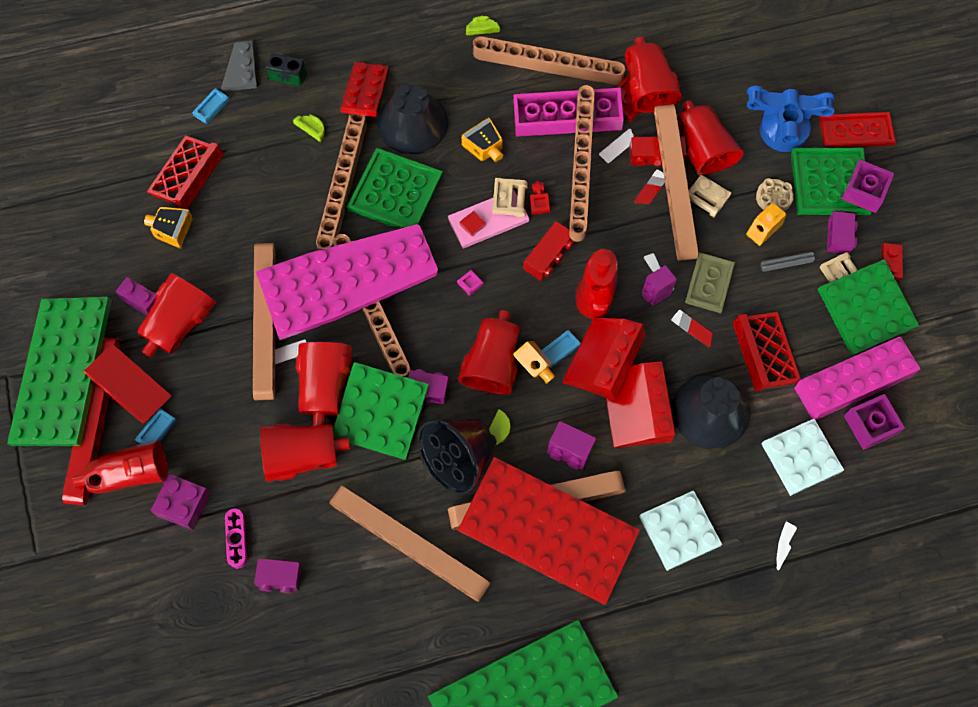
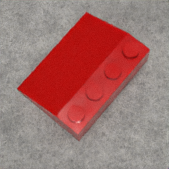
M593 318L562 382L615 400L646 336L643 324L627 319Z
M662 361L631 366L616 399L606 398L613 448L672 442L675 437Z

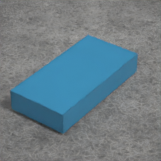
M215 88L192 113L196 118L208 124L230 99Z
M567 330L541 351L552 363V366H550L552 368L577 349L581 343Z
M159 409L135 440L140 444L156 440L161 441L177 420L162 409Z

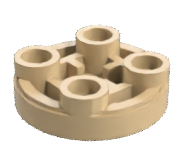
M765 179L756 192L758 205L765 210L771 203H774L780 209L786 211L793 201L791 184L778 179Z

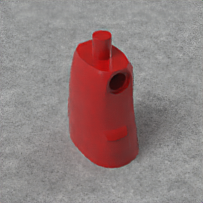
M644 37L636 38L634 41L635 45L627 48L625 53V61L630 79L629 89L634 109L642 113H654L655 106L671 104L676 106L682 99L680 84L677 75L671 71L663 49L658 44L646 43Z
M691 100L686 101L682 105L685 111L677 117L678 129L681 136H685L686 148L688 150L687 158L691 165L694 166L698 175H708L722 171L735 165L742 159L743 150L710 106L701 105L695 107Z
M600 249L593 252L586 263L584 274L577 286V308L581 314L590 319L604 318L608 314L613 302L618 280V262L611 250Z
M170 273L167 280L156 291L157 299L137 331L139 335L148 340V343L141 352L149 358H152L158 348L169 354L174 353L187 334L197 324L203 322L209 315V311L216 304L206 293L173 273Z
M501 310L497 319L485 318L482 320L477 339L470 352L464 357L458 381L462 385L496 395H510L512 393L517 374L515 356L513 354L515 353L520 327L508 322L509 312Z
M306 342L298 345L295 368L299 374V412L303 415L313 416L312 426L324 425L325 416L340 415L339 409L343 399L345 383L352 365L353 347L350 345L334 342Z
M275 424L274 426L260 427L262 462L266 482L292 480L301 473L337 466L336 451L350 449L349 438H334L333 425L291 426L290 424Z
M156 440L106 454L88 463L84 467L82 474L73 476V483L76 488L86 485L88 491L92 493H107L131 486L165 482L168 477V464L161 442Z

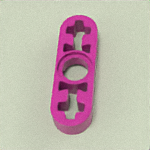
M231 509L225 515L227 562L233 568L239 569L247 563L245 516L239 509ZM234 514L240 517V519L236 520V525L238 528L241 527V529L234 528V523L230 520L234 517ZM235 533H239L242 536L241 541L237 544L231 543V536ZM231 548L238 549V554L242 557L237 564L232 560V558L236 557V551L234 549L231 550Z

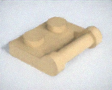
M700 175L690 190H688L690 201L709 212L710 216L714 218L731 196V192L703 175ZM694 194H697L698 196L702 197V198L705 199L706 201H708V202H710L711 204L715 205V207H713L712 205H710V204H708L707 202L703 201L702 199H700L699 197L695 196Z
M495 178L492 214L524 217L527 181ZM513 188L518 189L517 207H511Z
M848 252L821 264L819 267L829 283L849 275L842 263L845 264L850 273L858 271L851 261V256Z

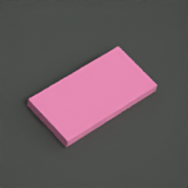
M514 189L512 191L511 207H517V194ZM493 198L449 215L448 220L464 249L529 222L526 211L524 217L492 214ZM474 211L486 223V226L471 237L460 225V221Z

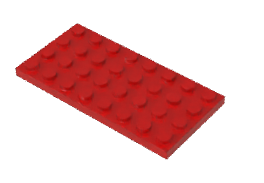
M494 457L457 531L606 605L640 530Z

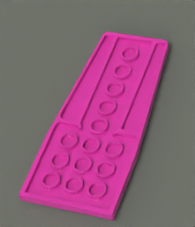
M413 225L311 252L256 271L278 337L282 340L333 322L435 277L438 274V268L421 227Z

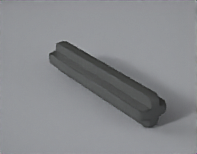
M810 251L764 260L760 266L762 271L765 272L811 263L815 260V256Z

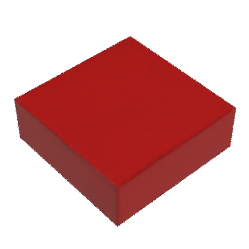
M474 211L460 221V225L471 237L486 226V223Z

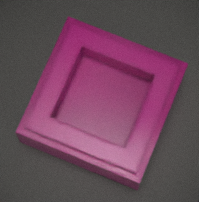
M472 270L457 280V284L469 296L484 285V282Z

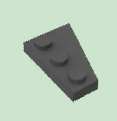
M252 41L235 42L221 86L222 92L257 88Z

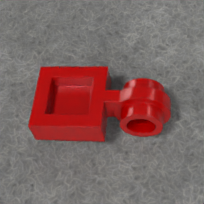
M536 181V183H532L533 194H536L530 195L532 215L550 213L548 193L541 194L544 193L543 182L539 183V181Z

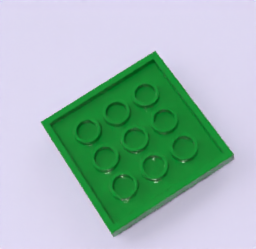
M376 148L347 209L398 229L419 225L443 176V171Z
M792 148L791 160L798 215H831L833 211L855 215L871 214V211L841 199L859 159L865 161L863 148Z
M885 259L818 288L851 356L919 326Z
M354 362L339 409L340 415L337 416L334 425V438H349V443L407 460L429 384Z

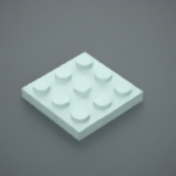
M815 419L762 442L763 448L790 496L844 471Z
M694 491L639 516L667 571L722 545Z

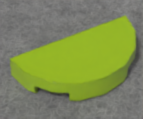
M488 16L474 18L466 28V36L500 32L498 23L489 19Z
M313 115L298 116L293 120L296 126L321 142L324 138L325 130L322 121L318 117Z
M498 409L489 429L497 440L496 445L501 442L503 443L509 436L510 431L509 419L500 409Z

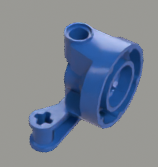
M751 86L747 89V94L749 95L747 108L765 111L759 127L761 138L772 149L781 152H791L792 148H801L810 134L811 125L809 119L812 115L826 117L833 115L835 112L833 107L835 96L829 92L806 96L799 95V92L795 89H788L783 93L768 92L760 86Z

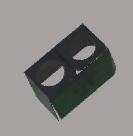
M271 53L266 67L269 80L301 86L306 77L304 60ZM287 66H289V67H294V68H298V69H297V70H289Z

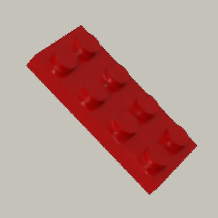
M354 62L341 104V113L376 117L388 77L389 66Z

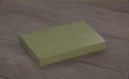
M699 252L685 303L721 313L735 262Z

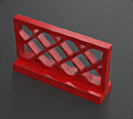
M185 135L147 192L152 196L178 205L180 209H188L224 156L219 145L213 142L208 144ZM188 142L194 145L193 148L185 150ZM207 149L203 155L199 156V150ZM196 153V157L187 160L186 155ZM184 157L183 162L175 164L177 158ZM198 162L195 168H189L190 164ZM186 166L187 171L177 173L178 168ZM174 170L175 175L168 178L165 177L168 172ZM188 176L187 180L180 184L179 179ZM176 180L177 185L168 188L167 183ZM164 184V190H161L159 192L155 191L158 186ZM179 190L174 198L170 197L169 193Z
M778 312L752 316L743 314L734 320L732 324L755 392L762 391L765 388L795 384L801 380ZM773 318L775 327L769 326L765 321ZM750 321L760 325L757 331L750 326ZM762 327L771 332L769 338L759 333ZM773 335L780 338V345L771 340ZM756 337L766 342L763 348L756 344ZM768 344L777 349L775 355L765 350ZM779 352L786 355V363L777 358ZM762 354L771 359L769 365L762 362ZM774 361L783 367L780 373L771 367ZM785 369L792 372V379L783 375ZM768 371L777 376L776 381L769 382L767 377Z

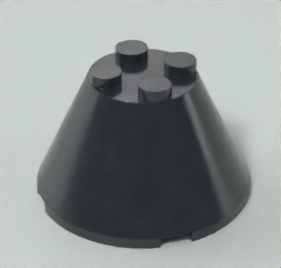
M402 84L381 108L377 125L381 137L390 148L404 154H420L431 147H436L443 140L447 132L448 118L441 103L424 88L417 85Z
M706 374L689 379L679 388L672 404L674 423L679 432L689 442L706 449L725 448L732 445L745 433L750 420V407L745 394L735 383L718 375Z
M481 418L430 420L420 428L418 433V441L421 440L422 446L419 452L427 470L442 487L455 490V494H466L475 488L493 452L494 445L497 443L495 436L491 434Z

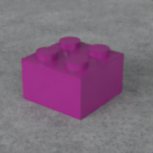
M859 159L851 173L841 199L876 213L884 201L894 173Z
M885 394L851 408L844 415L863 450L888 440L905 429Z
M559 421L549 441L547 453L556 461L562 460L567 462V465L573 469L578 470L579 468L583 470L596 438Z
M169 474L151 512L157 517L193 531L211 494L202 486Z

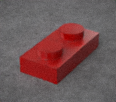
M883 243L882 260L885 259L895 280L901 281L903 278L902 245Z

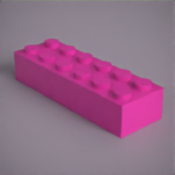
M594 89L592 132L622 130L624 119L621 89ZM579 90L514 94L516 137L575 133Z
M900 336L800 380L794 389L811 418L818 420L913 377L920 370V367Z

